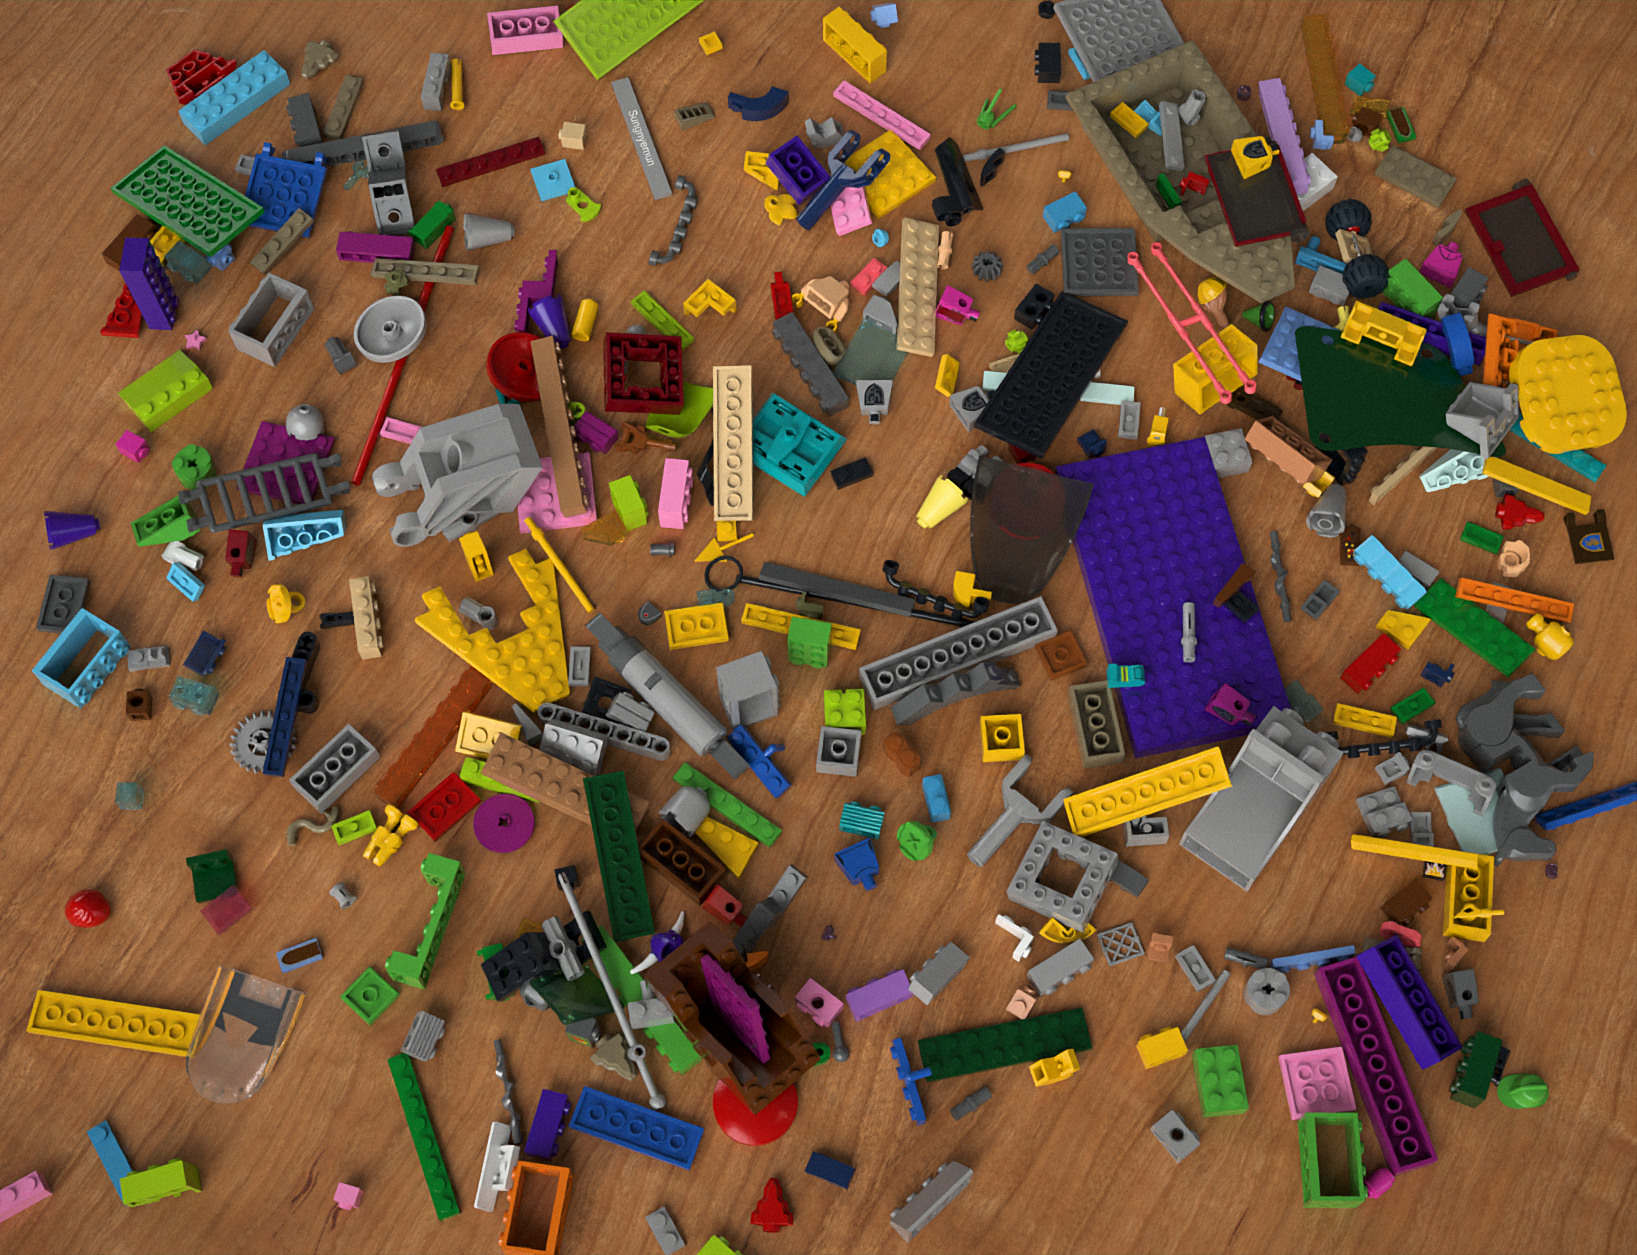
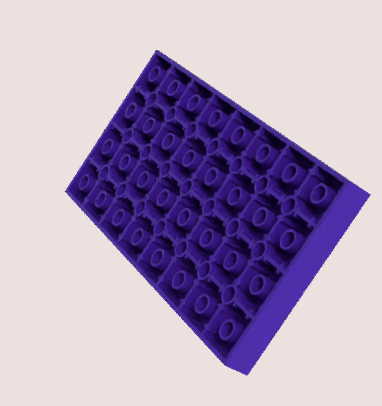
M1205 437L1056 466L1055 475L1060 479L1066 493V509L1064 514L1107 663L1117 664V666L1141 665L1144 667V685L1115 688L1135 759L1246 736L1253 729L1256 730L1273 706L1280 711L1284 708L1291 709L1260 609L1244 624L1224 605L1218 608L1213 604L1216 595L1223 589L1242 563L1245 564ZM1249 581L1240 591L1259 608L1251 581ZM1188 602L1195 604V638H1197V644L1195 645L1194 662L1183 661V645L1181 644V639L1183 638V604ZM1225 683L1250 701L1247 711L1256 716L1250 726L1240 720L1236 724L1230 725L1204 710L1212 695Z

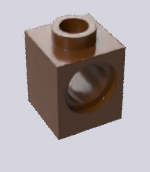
M1362 107L1359 113H1355L1352 123H1354L1355 127L1362 130L1364 136L1370 138L1371 132L1378 128L1382 114Z
M145 689L127 691L126 715L131 721L151 720L152 696ZM143 701L140 706L135 707L138 702Z

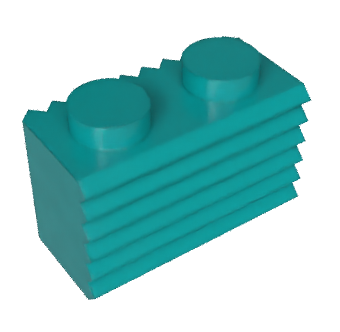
M854 801L844 803L839 831L878 840L885 812L881 811V808L877 806L866 808Z

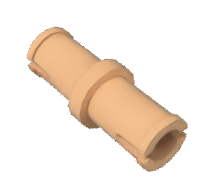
M949 231L942 232L941 244L938 247L939 257L937 266L942 270L948 269L949 258L953 251L951 248L953 233Z

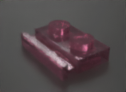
M233 885L200 910V912L215 932L220 935L253 908L238 891L237 887Z

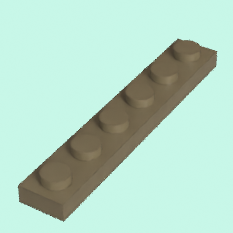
M375 258L371 276L373 278L385 279L384 274L401 268L406 279L409 281L477 285L481 269L479 265Z

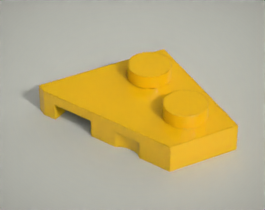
M746 151L744 171L774 190H778L779 180L765 164L769 154Z
M1388 610L1377 623L1376 628L1409 650L1431 619Z

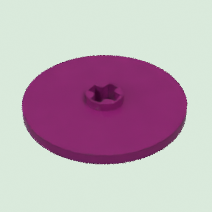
M499 794L488 798L479 806L473 820L474 833L480 844L496 853H510L520 849L529 841L535 827L534 814L528 803L512 794ZM500 821H507L508 826H501Z

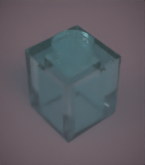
M117 782L115 803L121 810H142L144 790L138 783Z

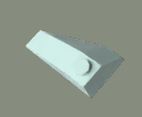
M1450 449L1419 475L1426 492L1448 488L1453 484L1468 483V481L1474 479H1485L1488 476L1482 474L1484 458H1481L1480 454Z

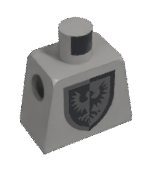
M856 380L861 415H869V424H880V415H888L892 394V380Z
M975 386L950 395L949 405L968 432L975 428L974 423L994 394L993 390L984 394L980 387Z

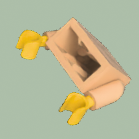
M830 276L824 279H812L800 290V294L796 293L792 296V302L795 303L796 300H799L796 306L800 308L804 304V298L829 319L833 317V321H828L826 327L834 326L833 331L836 333L838 321L841 322L848 310L849 299L847 297L849 295V285L844 280L838 282Z

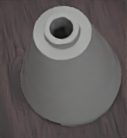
M471 213L464 214L463 230H465L464 243L466 250H474L510 241L511 237H514V225H511L508 221Z
M1339 484L1329 485L1307 515L1306 524L1311 531L1312 528L1316 530L1317 535L1327 538L1337 537L1339 533H1343L1345 530L1346 490Z

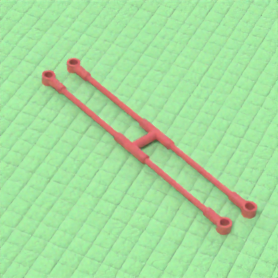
M1159 242L1153 243L1151 245V253L1156 255L1161 263L1166 266L1196 315L1179 321L1174 312H1171L1145 273L1144 267L1139 261L1138 253L1130 252L1127 255L1128 263L1133 265L1137 272L1142 275L1168 314L1169 320L1181 338L1186 341L1214 383V387L1220 395V402L1223 404L1230 403L1232 394L1230 391L1225 390L1221 382L1216 379L1184 328L1199 321L1211 332L1238 372V376L1245 386V392L1248 394L1255 393L1256 382L1250 380L1247 374L1242 371L1220 339L1203 309L1195 302L1169 264L1168 258L1162 251V244Z

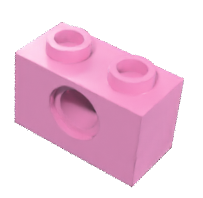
M811 978L795 996L796 1007L804 1014L806 1012L811 1014L813 1021L819 1026L825 1025L828 1028L843 1010L844 1003ZM819 1000L824 1005L822 1008L816 1009L812 1006V1003Z

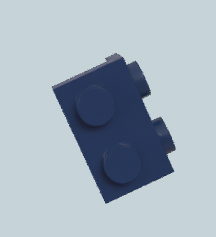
M203 630L184 661L183 666L203 677L207 673L211 674L217 665L214 663L216 657H221L226 649V646H224L226 640H220Z

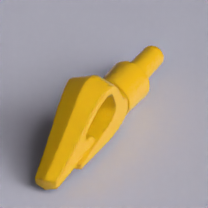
M1470 904L1457 913L1454 919L1490 918L1491 915H1504V910L1477 909L1474 905ZM1470 909L1472 912L1466 913L1464 911Z

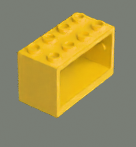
M1233 324L1217 333L1250 380L1258 375L1257 344ZM1214 337L1196 348L1225 390L1232 393L1243 385L1238 372ZM1192 351L1173 364L1175 394L1199 415L1220 401V395L1214 387V383Z

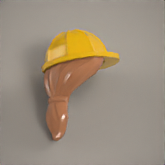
M1214 277L1207 278L1198 287L1199 303L1202 304L1206 311L1214 314L1220 326L1226 328L1229 326V321L1223 312V307L1227 298V282Z

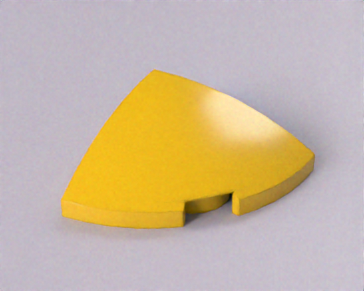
M1052 917L1047 920L1039 934L1056 943H1074L1078 939L1084 940L1088 938L1096 929L1088 923L1084 933L1057 922Z

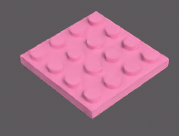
M590 452L577 454L578 460H581L583 471H580L581 477H584L586 488H583L589 500V505L586 506L588 513L569 518L563 516L560 511L551 457L540 458L543 468L517 505L520 533L531 532L524 522L527 517H531L537 527L543 531L598 524Z

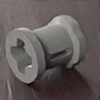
M344 882L336 884L329 892L331 897L337 899L343 910L350 907L357 899L355 895H351L346 889Z

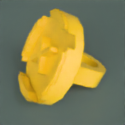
M282 584L271 585L268 590L270 598H267V610L270 618L276 620L275 623L277 624L287 622L291 613L299 612L305 606V598L301 593L288 592L287 588ZM291 598L296 599L299 603V606H294L291 602Z

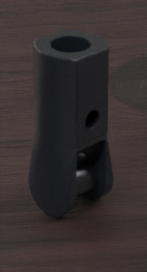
M353 611L322 613L319 615L321 629L355 625Z
M1502 1046L1500 1047L1494 1070L1499 1072L1498 1075L1493 1074L1491 1082L1496 1087L1501 1080L1511 1053L1509 1049Z

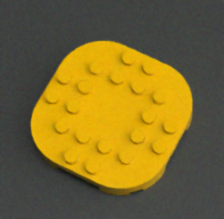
M1585 335L1541 339L1525 346L1516 353L1517 356L1510 365L1509 381L1510 383L1518 384L1519 403L1524 419L1520 421L1521 428L1531 443L1535 442L1541 447L1540 450L1551 454H1562L1567 451L1587 448L1595 449L1614 441L1621 434L1626 423V404L1615 362L1609 351L1599 341Z

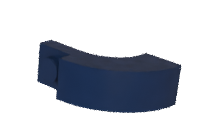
M773 86L766 95L760 98H747L732 92L728 96V108L735 112H742V119L747 121H763L775 117L789 103L788 91Z

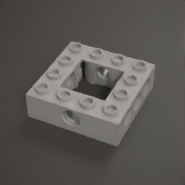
M1042 821L1007 889L1008 900L1048 918L1053 917L1057 922L1084 933L1119 863L1118 853ZM1055 848L1058 857L1061 859H1068L1080 864L1081 868L1087 869L1073 898L1039 884L1046 865L1049 866L1050 857Z

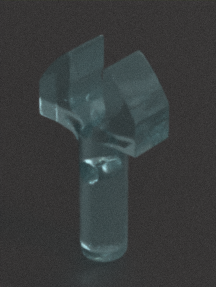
M363 161L355 162L351 166L354 174L343 185L345 190H350L359 178L364 177L367 179L369 177L368 165L365 169L360 170L364 166Z

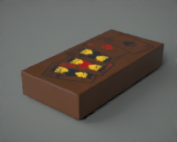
M1345 527L1344 532L1340 533V565L1360 566L1353 558L1355 556L1353 554L1354 550L1361 545L1360 528Z

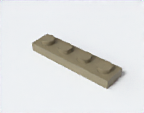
M351 75L345 76L323 131L324 137L337 140L343 138L363 87V78Z
M298 208L250 263L266 275L312 225L314 220Z

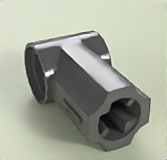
M339 337L327 339L324 346L333 359L332 362L340 375L357 366L353 356L349 351L347 352Z

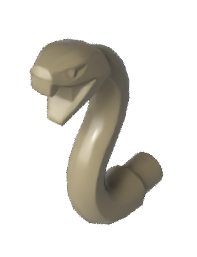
M332 807L333 810L328 813L323 811L328 819L323 825H317L308 819H299L291 823L286 834L287 846L296 845L297 831L300 827H306L316 833L329 831L332 828L331 825L338 821L339 808Z

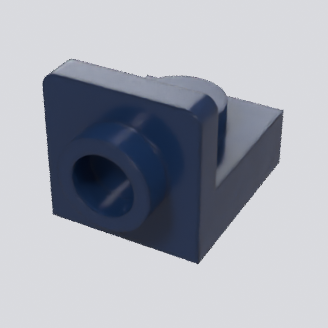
M1094 429L1077 438L1078 444L1089 459L1094 456L1098 457L1105 452L1107 441L1105 439L1101 440Z
M1428 662L1420 676L1442 687L1445 681L1447 683L1451 681L1455 674L1452 672L1455 665L1451 663L1448 669L1444 671L1440 666Z

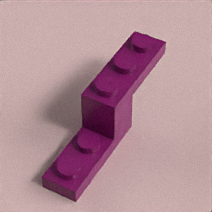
M549 250L548 257H545V268H547V271L543 273V281L523 280L522 288L519 287L518 296L521 300L516 308V313L519 316L518 320H515V331L527 333L529 323L528 308L530 306L533 307V303L551 295L554 299L558 267L557 250Z

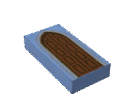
M316 938L276 953L283 974L323 959Z

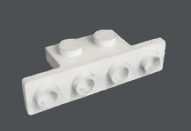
M497 1121L492 1122L474 1204L475 1208L488 1212L494 1211L497 1192L509 1191V1188H512L514 1183L512 1170L514 1166H517L521 1148L508 1145L511 1132L510 1126Z

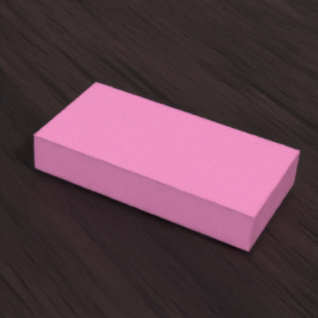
M387 417L380 435L411 444L422 427Z

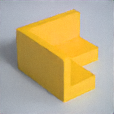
M709 279L683 303L686 316L692 313L698 317L709 306L713 307L723 316L729 310L732 313L737 311L736 300Z

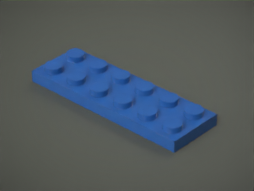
M586 1086L583 1088L569 1124V1128L688 1171L691 1169L705 1131L704 1128Z

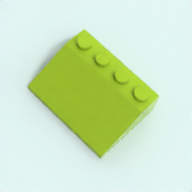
M178 350L118 392V395L146 428L153 432L213 388L199 367L181 350Z

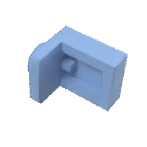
M1315 120L1314 126L1310 128V138H1313V149H1331L1334 136L1323 135V120Z

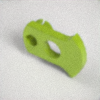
M576 187L568 190L566 203L581 216V222L593 220L598 216L601 211V203H594L580 189L577 190ZM586 202L588 206L582 209L578 207V204Z

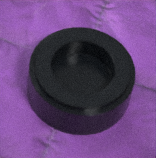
M1051 1L1041 2L1038 6L1039 16L1044 19L1052 18L1055 15L1054 3Z

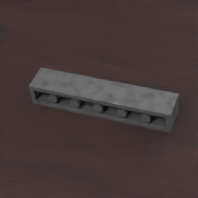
M793 312L773 321V330H771L775 340L780 341L784 354L790 356L794 369L797 368L799 370L800 378L803 383L808 384L812 397L818 399L822 412H826L830 417L848 408V396Z

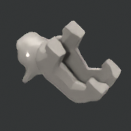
M1446 294L1437 309L1440 321L1442 322V317L1461 313L1468 332L1486 337L1487 326L1478 321L1477 312L1480 305L1472 302L1468 308H1458L1453 304L1455 296Z

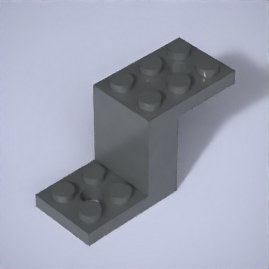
M399 130L362 135V141L369 169L368 187L378 234H388L391 236L407 234L415 226L409 199V178ZM385 146L389 149V153L381 155L378 151L379 148ZM396 212L399 214V219L391 220L389 214Z

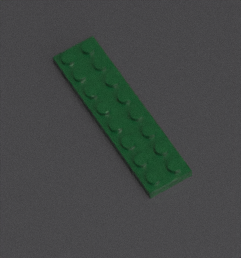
M624 770L583 778L613 941L617 942L655 934Z
M1083 1008L917 1041L923 1069L929 1067L932 1074L925 1077L926 1083L1055 1057L1067 1049H1074L1075 1053L1092 1050Z

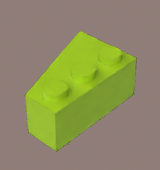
M181 1158L169 1160L168 1164L163 1166L159 1164L149 1166L147 1171L129 1172L127 1177L119 1179L123 1204L130 1207L160 1201V1198L174 1195V1198L181 1196L180 1192L186 1190H194L195 1193L202 1191L198 1166Z

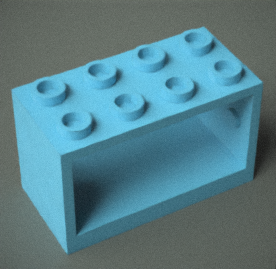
M81 608L32 669V672L45 687L81 709L90 701L95 690L103 685L107 675L114 671L118 661L129 651L130 645L119 630ZM97 630L109 637L108 641L69 689L57 681Z

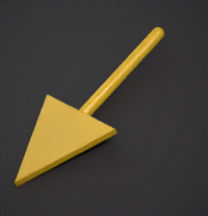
M754 533L721 547L714 537L694 561H712L717 557L724 556L722 550L754 537Z

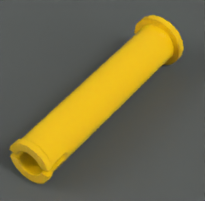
M452 59V102L450 107L454 110H461L465 107L462 90V60H459L458 64V59Z

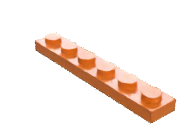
M1459 578L1455 595L1456 598L1525 614L1535 615L1539 613L1544 618L1564 623H1571L1574 603L1466 578Z

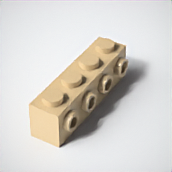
M369 576L349 579L358 652L362 660L382 657L381 648L384 645L382 636H379L381 622L376 612H379V606L374 598V594H377L375 582L372 583Z

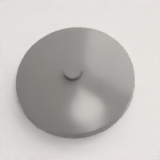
M390 296L378 300L370 305L357 320L354 328L355 344L360 352L369 360L382 363L399 360L415 350L423 340L427 329L426 315L421 306L409 297Z

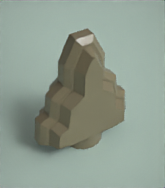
M321 40L319 43L313 41L307 43L304 49L306 53L304 55L305 63L302 66V77L306 79L313 77L320 69H325L329 64H334L339 58V55L333 51V47L328 42Z
M624 1032L617 1034L613 1038L607 1034L596 1043L598 1050L590 1059L597 1066H603L608 1071H616L620 1077L629 1081L637 1077L635 1064L628 1057L629 1047Z

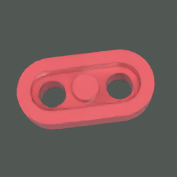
M1394 921L1384 922L1381 925L1380 935L1383 938L1389 939L1398 935L1403 946L1410 948L1420 947L1422 936L1417 930L1406 928Z

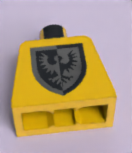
M1257 136L1233 140L1231 152L1243 179H1246L1269 168L1272 156L1279 154V147L1277 143L1267 145L1264 137Z

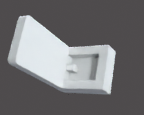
M998 914L995 923L1021 939L1012 956L1013 959L1020 962L1022 957L1027 958L1031 952L1032 947L1030 945L1033 942L1034 936L1031 935L1032 932L1023 926L1020 928L1015 925L1010 917Z

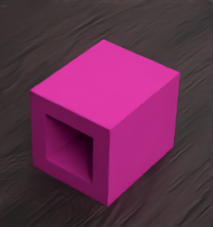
M128 430L124 432L115 444L121 454L138 463L148 455L150 449L145 439Z

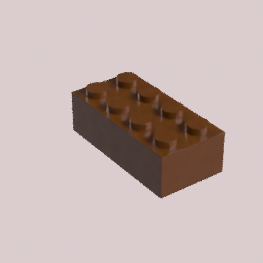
M664 819L657 824L638 846L640 858L699 906L704 903L717 884L719 885L727 876L724 866Z

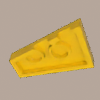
M706 817L695 831V835L739 880L757 849L758 842L709 817Z

